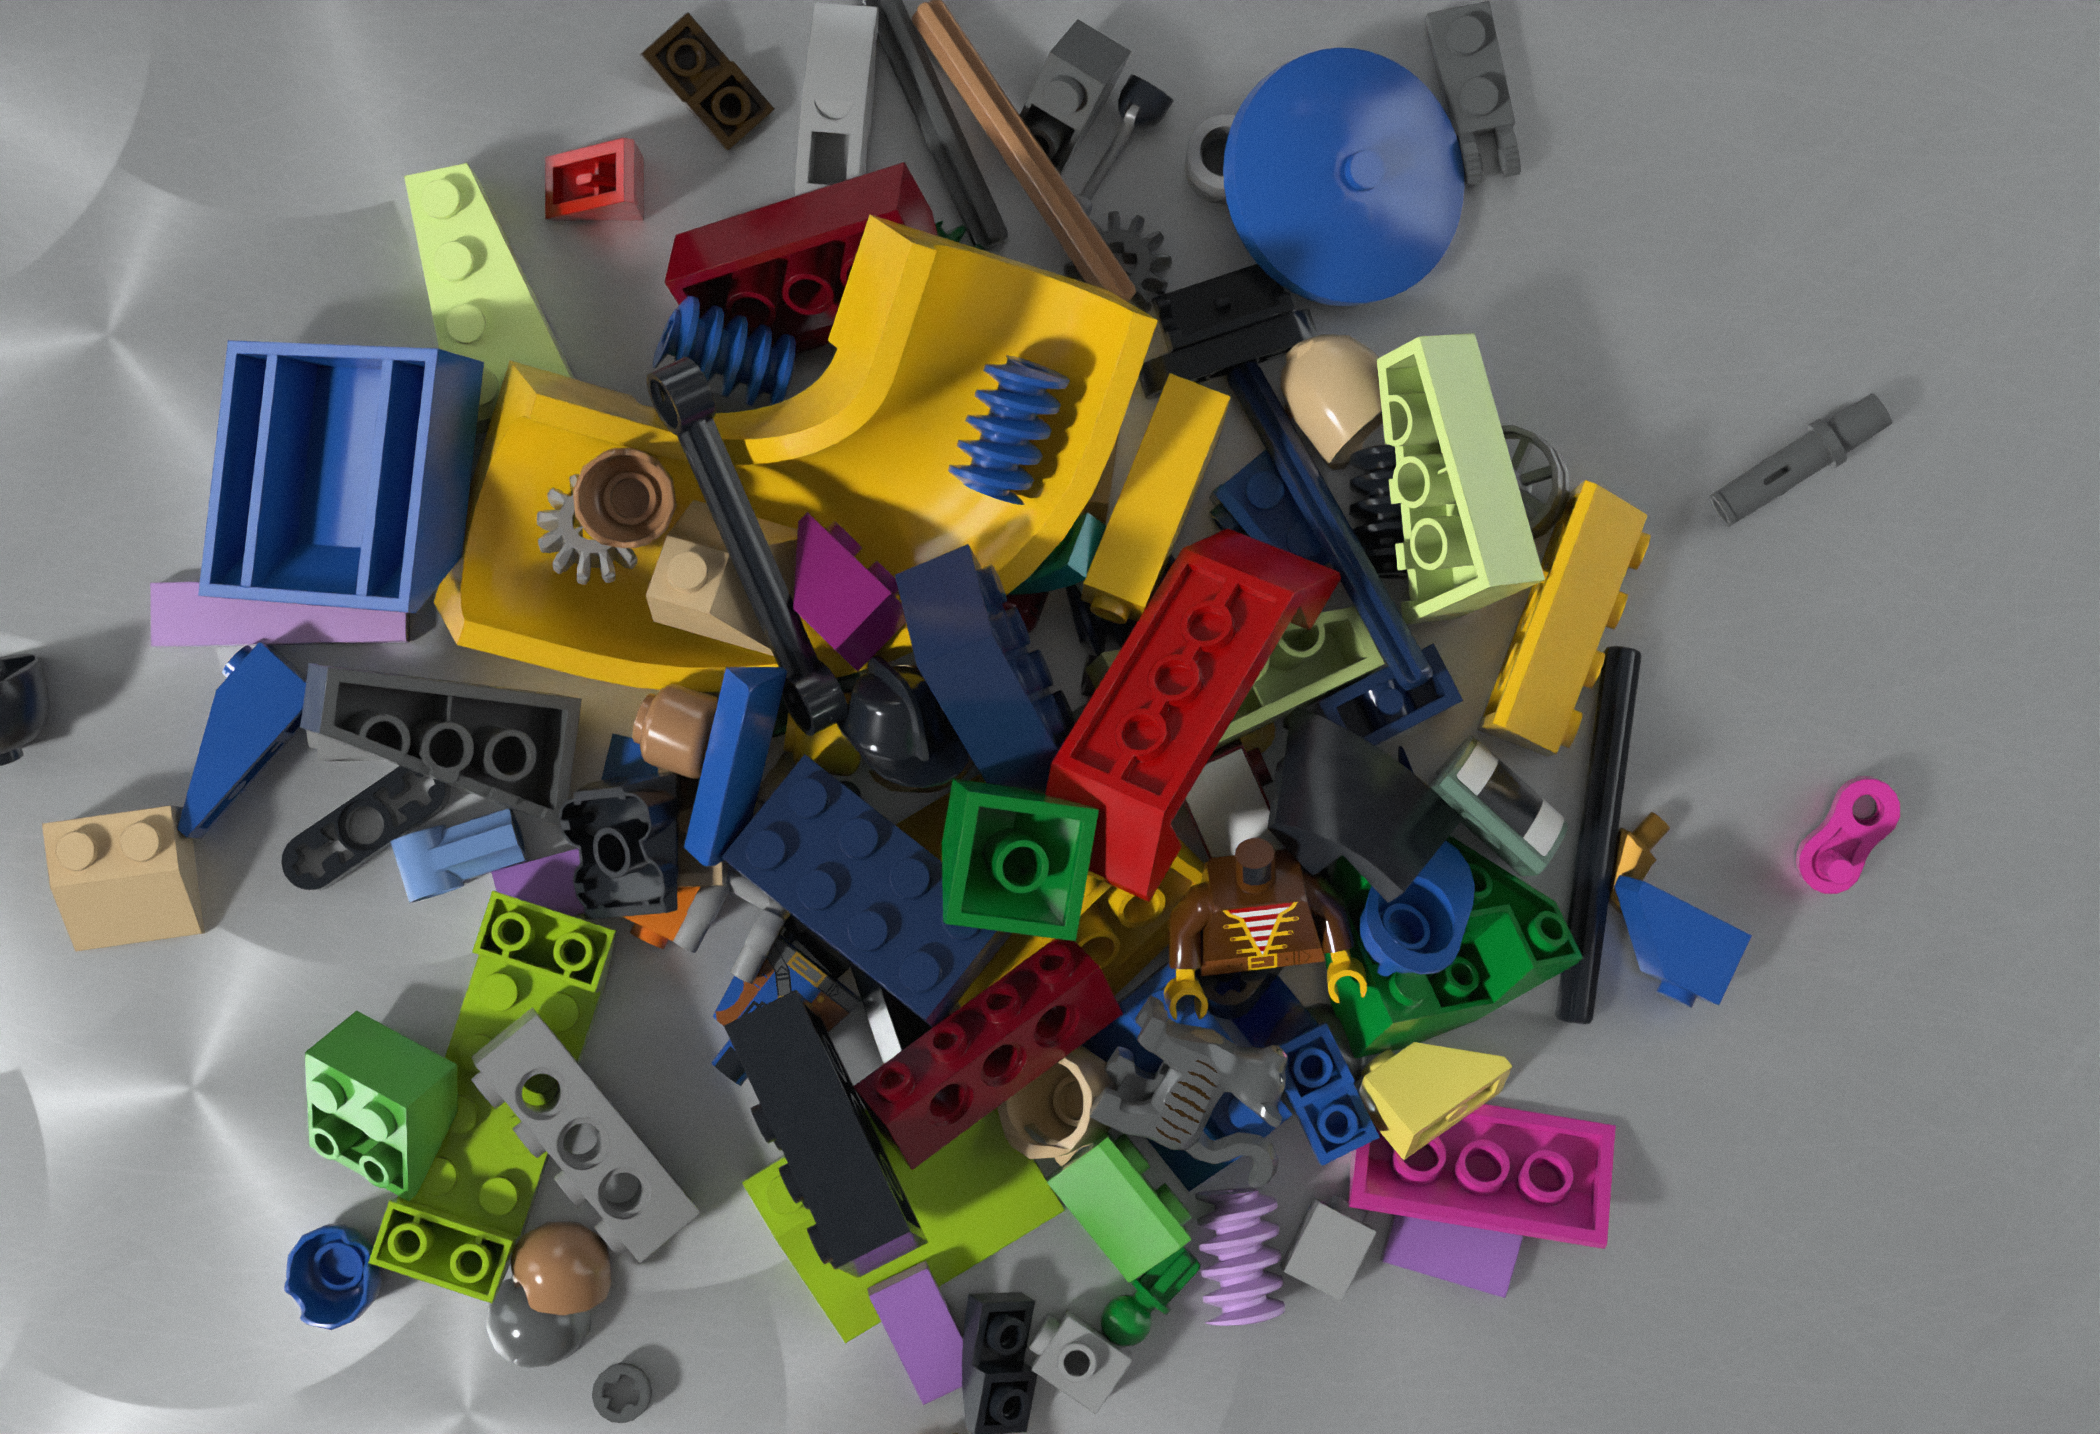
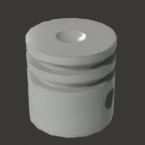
M1218 114L1206 118L1195 127L1188 141L1184 167L1188 185L1197 196L1210 203L1227 204L1223 176L1224 152L1228 134L1236 115Z

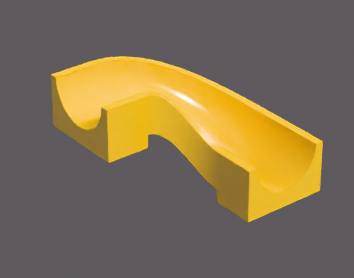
M869 215L828 341L837 348L831 364L822 376L806 390L790 399L754 410L716 413L713 420L757 518L798 529V521L807 512L825 529L835 520L862 547L854 557L866 569L877 560L894 578L895 574L969 544L982 568L990 564L994 566L1007 596L1030 577L1065 538L1093 495L1114 448L1158 320L1106 289ZM1006 355L1029 360L1052 369L1070 379L1069 385L1065 389L1046 390L1060 402L1059 412L1057 414L1037 415L1051 427L1050 437L1043 440H1028L1042 452L1043 457L1039 464L1020 465L1034 479L1032 487L1028 490H1011L1023 500L1025 505L1004 502L965 486L948 472L950 465H970L972 458L958 448L957 443L958 440H979L981 433L965 420L967 415H988L990 408L974 395L976 389H997L999 383L983 370L985 364H1006L1008 359ZM510 360L470 485L462 557L439 584L434 599V604L456 644L580 677L629 687L661 690L670 684H677L699 692H720L726 667H778L772 655L653 621L646 593L666 536L693 500L706 503L677 435L670 432L663 424L655 408L639 404L632 395ZM612 448H633L656 457L673 477L677 507L668 529L660 537L652 540L646 546L631 548L637 556V565L633 569H629L614 560L615 581L606 583L603 580L600 568H591L588 583L586 585L579 584L577 582L578 564L576 563L562 574L556 573L553 570V561L558 552L542 553L538 545V539L550 531L544 530L537 525V513L544 510H555L548 501V492L552 488H556L571 496L570 476L574 474L580 475L584 465L604 451ZM583 528V538L594 540ZM898 594L896 598L901 602L900 595ZM800 616L818 660L822 661L831 670L835 678L857 672ZM907 623L873 657L881 656L886 662H890L913 652ZM868 662L859 671L867 669Z

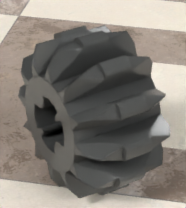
M1109 212L1108 231L1106 232L1102 231L1097 222L1090 219L1113 254H1122L1124 264H1134L1135 270L1129 267L1126 270V274L1136 290V293L1130 300L1140 310L1146 313L1149 312L1152 304L1144 289L1155 294H1165L1168 283L1155 273L1166 271L1172 265L1170 255L1151 254L1162 245L1164 241L1163 234L1157 231L1141 239L1139 236L1143 231L1145 219L1139 215L1132 219L1129 229L1124 230L1120 229L1121 218L1119 212ZM1072 261L1064 265L1065 277L1083 279Z

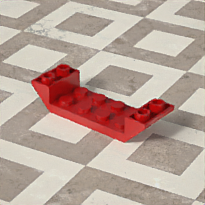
M1225 529L1182 548L1051 763L1045 795L1096 807L1099 810L1088 875L1150 902L1182 848L1171 825L1172 820L1288 625L1292 623L1311 630L1341 579L1338 571L1231 529Z

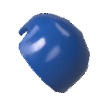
M345 1224L324 1225L302 1235L288 1254L287 1280L284 1291L291 1295L301 1309L300 1319L305 1324L328 1330L336 1329L360 1318L377 1299L383 1282V1269L368 1263L374 1246L359 1230L350 1228Z

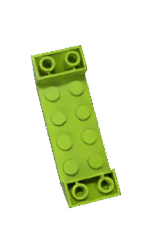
M492 891L472 953L479 956L445 1055L446 1059L457 1064L458 1112L417 1195L409 1202L400 1196L389 1200L368 1263L491 1304L495 1301L511 1264L513 1248L524 1235L550 1155L546 1151L536 1158L513 1131L512 1128L520 1123L521 1120L508 1104L504 1102L495 1109L475 1086L471 1079L480 1071L475 1066L472 1056L533 1007L580 1064L605 990L617 933L616 930L497 891ZM537 1074L530 1077L523 1086L522 1098L532 1105L548 1103L557 1092V1080L548 1074Z

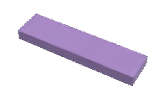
M200 582L150 583L151 646L155 648L256 646L259 642L268 645L410 643V613L198 596Z

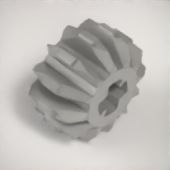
M574 474L570 476L572 495L569 496L562 490L552 488L547 495L549 503L555 510H544L537 513V525L544 530L550 531L538 539L539 549L542 553L558 552L553 561V570L558 574L566 572L574 563L578 564L577 582L579 584L586 585L588 583L591 568H600L603 580L606 583L615 581L613 561L615 560L625 568L633 569L637 565V556L631 548L602 545L596 540L583 538V527L575 516L573 488L579 474Z

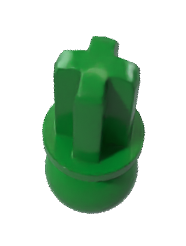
M1183 1246L1146 1271L1140 1278L1137 1277L1131 1281L1132 1285L1137 1289L1133 1295H1120L1111 1299L1105 1305L1101 1314V1328L1108 1340L1122 1347H1130L1142 1342L1151 1329L1152 1311L1157 1308L1167 1315L1171 1311V1308L1168 1306L1169 1302L1200 1270L1201 1265L1197 1258Z

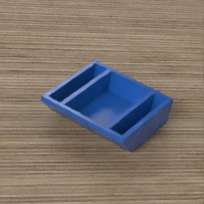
M228 340L198 596L416 614L462 557L484 362L438 348Z

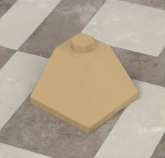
M693 500L666 536L646 593L653 621L774 656L707 503ZM757 518L794 603L798 529Z

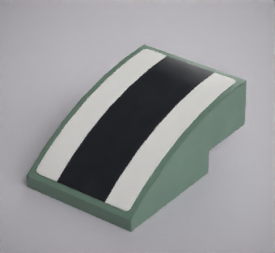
M1469 735L1435 772L1437 777L1428 786L1463 818L1461 821L1463 825L1520 876L1539 875L1549 864L1562 843L1568 829V823L1560 813L1485 745L1472 735Z

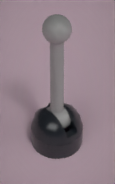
M1130 75L1118 99V111L1124 122L1082 192L1074 195L1087 216L1092 211L1091 200L1134 129H1146L1156 126L1164 118L1174 102L1162 90L1136 75Z

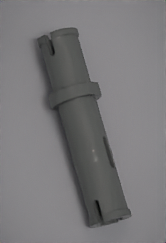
M1870 394L1826 422L1822 419H1817L1809 424L1807 434L1769 458L1764 459L1755 467L1709 496L1710 502L1725 525L1730 527L1778 496L1785 494L1788 490L1827 465L1836 468L1847 460L1846 453L1890 426L1892 419L1880 399L1875 394ZM1782 469L1784 471L1782 476L1767 485L1763 483L1764 479L1778 470Z

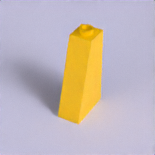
M1169 373L1091 563L1087 578H1085L1083 583L1081 600L1091 604L1090 611L1095 615L1117 624H1126L1127 619L1136 622L1140 619L1156 591L1222 433L1230 396Z

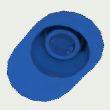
M1445 841L1405 892L1388 903L1371 885L1366 907L1360 918V936L1367 952L1379 963L1378 974L1389 976L1395 972L1401 974L1413 972L1417 974L1439 973L1450 966L1456 958L1472 910L1475 884L1469 864L1460 851L1449 842Z

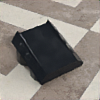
M670 771L628 777L618 776L588 783L574 791V798L565 801L561 806L559 821L562 834L569 844L579 850L580 864L574 871L573 883L576 897L584 906L585 919L660 914L678 910L677 879L679 865L677 861L679 816L681 811L680 774Z

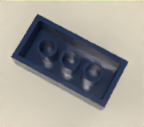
M969 544L895 574L916 665L985 782L1045 794L1051 763L1068 737L1067 729L1074 727L1076 722L1063 691L1059 690L1051 693L1048 688L1053 686V679L1041 651L1037 649L1030 653L1028 652L1026 646L1030 644V638L1019 611L1016 607L1007 611L1004 609L1002 603L1007 602V597L994 566L990 564L982 568Z
M805 754L722 856L738 873L932 1027H935L944 1020L1012 934L1010 932L945 924L943 922L942 861Z

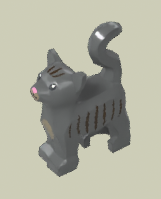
M1150 995L1135 1018L1136 1023L1142 1028L1138 1035V1042L1146 1050L1154 1053L1164 1061L1156 1073L1145 1072L1135 1065L1134 1055L1130 1050L1118 1046L1105 1065V1072L1115 1083V1090L1105 1087L1098 1097L1095 1096L1090 1108V1117L1123 1134L1149 1138L1171 1150H1185L1194 1159L1211 1164L1230 1161L1241 1155L1248 1156L1253 1161L1248 1184L1256 1189L1266 1185L1273 1178L1278 1167L1279 1158L1273 1144L1261 1135L1241 1132L1217 1140H1211L1203 1130L1213 1108L1224 1092H1231L1264 1121L1278 1128L1282 1121V1116L1279 1113L1277 1104L1286 1085L1287 1054L1278 1045H1270L1263 1048L1239 1047L1213 1029L1176 1023L1168 1018L1164 1003Z

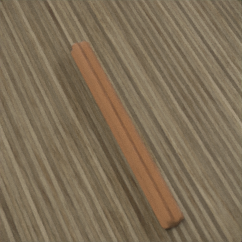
M931 0L930 2L920 4L912 16L913 25L1084 281L1106 289L1125 301L1130 302L1129 300L1136 293L1134 284L942 0Z

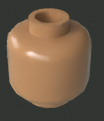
M670 684L662 688L657 695L648 694L637 712L632 736L633 741L640 744L641 755L644 761L652 766L689 778H700L718 698L677 684Z

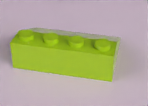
M998 1107L913 1170L910 1169L879 1132L866 1110L929 1243L859 1278L840 1269L835 1270L830 1262L823 1264L807 1232L808 1227L816 1224L810 1209L807 1210L802 1202L796 1204L793 1201L780 1175L779 1167L788 1163L785 1156L780 1157L750 1175L742 1182L774 1238L845 1344L881 1322L869 1298L867 1288L923 1261L927 1262L938 1287L1065 1211L1056 1193L1047 1183V1178L1036 1160L1029 1159L1009 1144L1003 1131Z

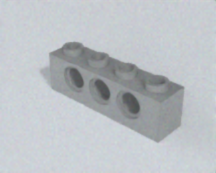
M533 1007L472 1056L475 1066L480 1071L471 1079L472 1082L495 1109L504 1102L508 1104L521 1120L520 1123L512 1128L513 1131L536 1158L546 1151L562 1169L554 1177V1180L577 1208L588 1201L602 1217L603 1220L595 1225L594 1228L618 1257L628 1249L637 1261L641 1263L700 1214V1211L690 1197ZM537 1074H548L557 1080L555 1096L551 1101L543 1105H532L522 1098L524 1084L530 1077ZM586 1123L597 1128L598 1139L590 1151L583 1154H573L564 1149V1137L571 1127ZM630 1173L638 1178V1188L631 1199L626 1202L615 1203L605 1198V1186L614 1175Z

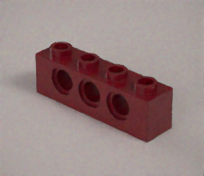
M1053 939L854 1085L853 1088L879 1132L910 1169L913 1170L1123 1013L1100 966L1075 941Z

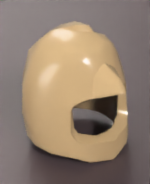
M1320 334L1297 343L1286 353V364L1281 371L1280 388L1286 400L1284 408L1289 419L1294 418L1326 464L1332 470L1345 469L1350 464V455L1362 450L1364 441L1383 424L1377 359L1379 357L1373 350L1350 335Z
M1081 1045L998 1106L1003 1131L1009 1144L1029 1159L1055 1158L1056 1162L1063 1166L1066 1165L1079 1148L1093 1144L1106 1134L1111 1127L1091 1118L1090 1108L1095 1096L1098 1097L1105 1087L1115 1090V1083L1105 1072L1107 1062ZM1024 1127L1032 1129L1039 1136H1041L1047 1144H1042L1040 1142L1033 1140L1032 1137L1025 1131Z

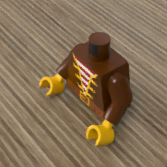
M1261 838L1244 840L1235 849V855L1213 857L1205 862L1201 883L1192 885L1170 913L1169 968L1176 969V977L1168 982L1163 994L1173 1019L1177 1020L1176 1004L1184 995H1195L1194 1008L1199 1020L1207 1013V998L1201 985L1195 979V969L1201 970V976L1310 964L1324 962V953H1330L1332 963L1327 969L1328 993L1331 999L1336 1003H1340L1336 981L1344 976H1351L1359 981L1360 993L1363 998L1367 992L1366 973L1363 964L1358 959L1351 957L1350 948L1355 947V942L1342 893L1320 873L1312 876L1307 870H1304L1303 866L1287 849L1274 850L1268 841Z

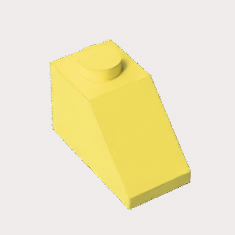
M1413 1042L1396 1055L1391 1050H1386L1370 1061L1361 1073L1364 1079L1358 1093L1375 1127L1399 1156L1405 1160L1501 1093L1513 1066L1504 1056Z

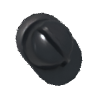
M881 656L872 657L868 662L867 672L855 682L852 688L849 704H847V718L837 723V727L842 735L854 746L874 771L884 779L901 786L928 788L945 784L959 776L968 763L969 753L921 672L916 668L907 666H891Z

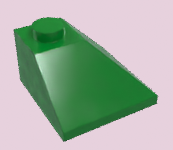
M953 779L942 839L943 922L949 925L1076 941L1099 810L1096 807L1017 787Z

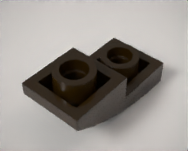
M689 12L680 17L639 54L726 151L730 150L775 109L737 64L727 58Z

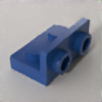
M1266 449L1227 482L1220 484L1211 492L1209 499L1216 507L1209 512V515L1221 531L1231 529L1325 566L1329 563L1326 554Z

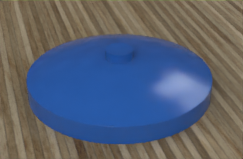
M1355 48L1322 49L1300 56L1271 71L1249 92L1239 107L1232 122L1224 152L1223 176L1226 202L1231 219L1242 243L1255 262L1278 284L1292 293L1314 302L1333 306H1357L1390 298L1406 291L1429 274L1441 260L1455 235L1460 220L1465 187L1464 167L1457 136L1446 112L1434 94L1413 73L1397 62L1370 51Z

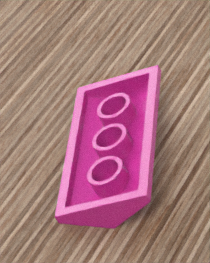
M1484 1104L1405 1160L1399 1156L1376 1128L1380 1138L1352 1151L1349 1207L1605 1249L1608 1241L1616 1125Z

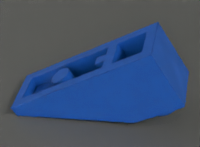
M259 642L252 649L249 645H246L227 662L222 670V674L227 678L216 689L177 827L187 838L202 839L301 729L307 676L274 646Z

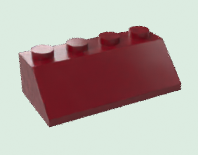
M902 162L676 234L664 283L678 305L688 296H694L699 299V319L712 305L719 306L724 312V327L735 315L744 316L748 322V336L760 324L769 326L772 332L771 346L783 334H789L794 336L796 342L795 354L831 344L828 338L869 215L936 236L938 234L932 210L906 163Z

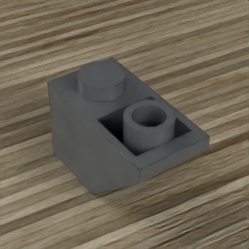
M1079 19L1076 20L1050 51L1020 113L1021 118L1060 176L1107 102L1132 53L1129 49Z

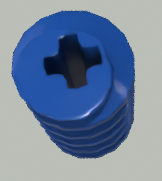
M694 296L686 297L674 310L665 325L654 354L652 368L656 369L668 355L674 357V362L683 357H688L700 368L708 383L715 374L722 376L721 395L729 397L741 383L746 385L745 404L753 406L763 393L770 395L769 406L782 402L790 386L795 368L796 342L794 336L783 334L771 346L772 332L769 326L760 324L748 336L747 318L735 315L724 327L723 309L716 305H712L699 319V299Z
M1006 355L1008 358L1006 364H985L983 370L999 383L997 389H976L974 395L990 408L988 415H967L965 420L981 433L979 440H958L957 447L972 458L970 465H950L948 472L970 489L1004 502L1025 505L1023 500L1011 491L1028 490L1033 485L1034 479L1032 475L1020 465L1039 464L1043 457L1042 452L1028 440H1043L1050 437L1051 427L1037 415L1057 414L1059 412L1060 402L1046 390L1065 389L1068 387L1070 379L1045 366Z

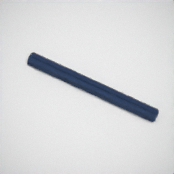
M1253 360L1241 363L1227 374L1229 385L1333 569L1340 573L1342 585L1398 684L1406 691L1419 687L1433 676L1431 666L1263 371Z

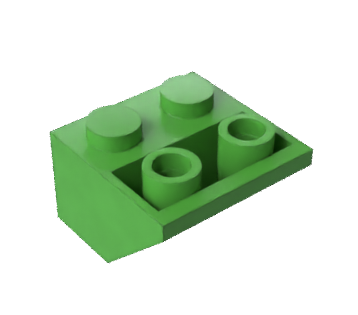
M356 1010L305 1052L309 1146L314 1148L324 1158L341 1163L364 1176L374 1186L385 1188L409 1202L417 1195L458 1112L457 1064Z
M1107 1132L1093 1144L1081 1148L1071 1157L1066 1165L1058 1167L1047 1176V1183L1128 1283H1130L1192 1240L1184 1225L1192 1217L1188 1209L1166 1183L1155 1190L1143 1173L1150 1168L1149 1162L1126 1134H1122L1115 1140Z

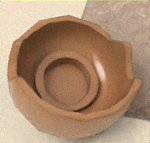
M612 448L604 451L583 466L573 488L576 518L594 540L602 545L612 547L638 548L650 544L652 540L660 537L668 529L677 507L673 477L656 457L633 448Z
M573 1221L546 1222L525 1233L513 1248V1255L511 1257L514 1287L522 1285L531 1309L542 1313L568 1315L586 1312L606 1300L611 1287L609 1251L604 1240L581 1223Z

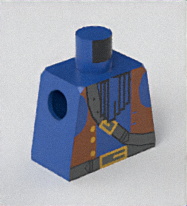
M780 934L753 984L734 976L715 1010L713 1018L724 1026L797 990L818 1009L828 1032H830L853 1012L862 1000L857 994L838 979L835 980L829 972ZM729 1039L711 1063L730 1080L742 1086L748 1077Z

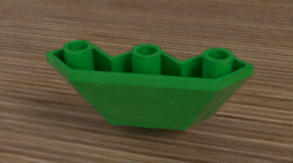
M1449 836L1446 841L1456 847L1469 864L1475 884L1473 906L1460 950L1453 963L1439 973L1417 974L1413 972L1401 974L1395 972L1389 976H1382L1377 973L1379 963L1367 952L1360 936V918L1366 907L1371 884L1343 855L1340 856L1337 861L1332 885L1342 893L1346 903L1355 947L1350 948L1351 957L1358 959L1365 968L1367 992L1362 998L1359 981L1354 977L1344 976L1336 981L1340 1003L1332 1000L1330 995L1329 1000L1336 1017L1340 1020L1346 1033L1354 1058L1380 1054L1386 1050L1405 1049L1413 1042L1420 1043L1477 1021L1576 965L1583 957L1556 901L1454 837ZM1325 953L1326 971L1332 963L1330 953Z

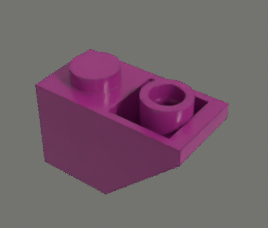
M807 512L798 521L793 609L858 672L906 623L902 603L896 598L899 594L897 582L877 560L866 569L854 557L862 547L835 520L825 529Z

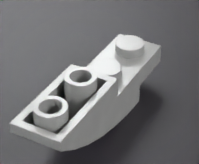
M816 2L814 4L802 94L794 195L799 196L864 175L866 172L868 135H871L879 7Z

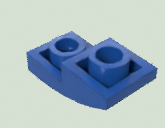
M1326 1022L1278 1045L1288 1056L1284 1091L1321 1166L1380 1138L1354 1085L1355 1080Z

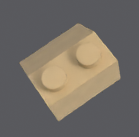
M170 805L42 823L50 889L75 951L205 934L193 838H187L177 829L183 807Z

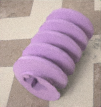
M1256 1188L1221 1189L1195 1193L1196 1200L1213 1204L1215 1211L1197 1219L1199 1226L1216 1230L1217 1235L1199 1244V1250L1218 1256L1219 1261L1201 1270V1277L1220 1282V1289L1203 1296V1303L1222 1308V1315L1206 1321L1205 1324L1220 1326L1255 1324L1268 1321L1285 1312L1284 1302L1266 1296V1294L1283 1286V1278L1281 1275L1264 1270V1268L1281 1260V1252L1279 1249L1262 1244V1242L1280 1234L1279 1226L1276 1223L1260 1219V1216L1278 1208L1276 1198L1258 1193Z

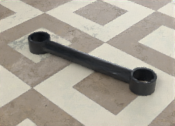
M683 357L649 373L646 383L652 404L663 424L670 432L677 435L778 667H783L787 670L782 692L786 708L797 726L806 735L813 736L847 718L848 706L846 698L834 674L822 661L818 660L800 616L793 609V600L713 420L716 416V404L711 388L700 368L688 357Z

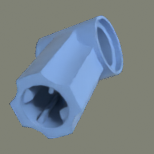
M510 808L473 818L468 822L446 828V825H439L390 841L409 903L459 889L464 886L463 881L529 861L520 824L515 817L513 809Z

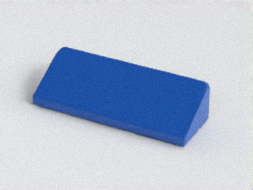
M726 667L684 845V848L703 866H715L723 862V854L752 820L787 675V670L783 667Z

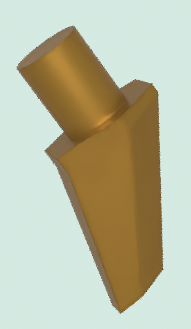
M1650 812L1632 833L1622 827L1618 830L1609 903L1620 914H1622V910L1614 887L1619 875L1643 881L1651 866L1657 861L1650 850L1670 830L1667 823L1653 812Z

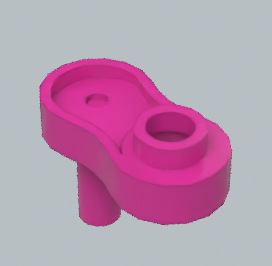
M1858 776L1846 781L1838 789L1826 818L1801 841L1796 852V867L1800 877L1812 889L1824 894H1838L1848 890L1858 881L1871 850L1895 829L1900 818L1899 799L1888 784L1872 776ZM1864 795L1871 796L1875 801L1874 812L1866 818L1856 817L1853 814L1855 801Z

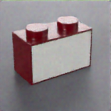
M1240 738L1213 751L1184 800V804L1209 860L1213 857L1235 855L1237 846L1250 838L1266 840L1273 846L1274 850L1286 849L1267 829L1271 806L1262 787L1272 783L1273 779L1259 748L1256 747L1246 752Z

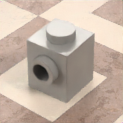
M1067 1309L1059 1322L1049 1316L1028 1347L1037 1354L1032 1361V1371L1094 1414H1097L1133 1361L1130 1351L1112 1343L1101 1331L1069 1309Z

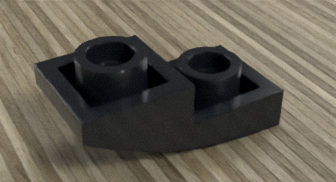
M1022 1292L969 1294L962 1349V1391L966 1428L971 1434L1027 1432L1038 1374L1033 1372L1032 1367L1024 1362L1035 1300Z

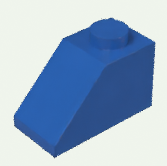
M1619 875L1614 887L1640 971L1661 981L1656 992L1690 1008L1693 1007L1696 998L1720 1005L1752 935L1645 881Z

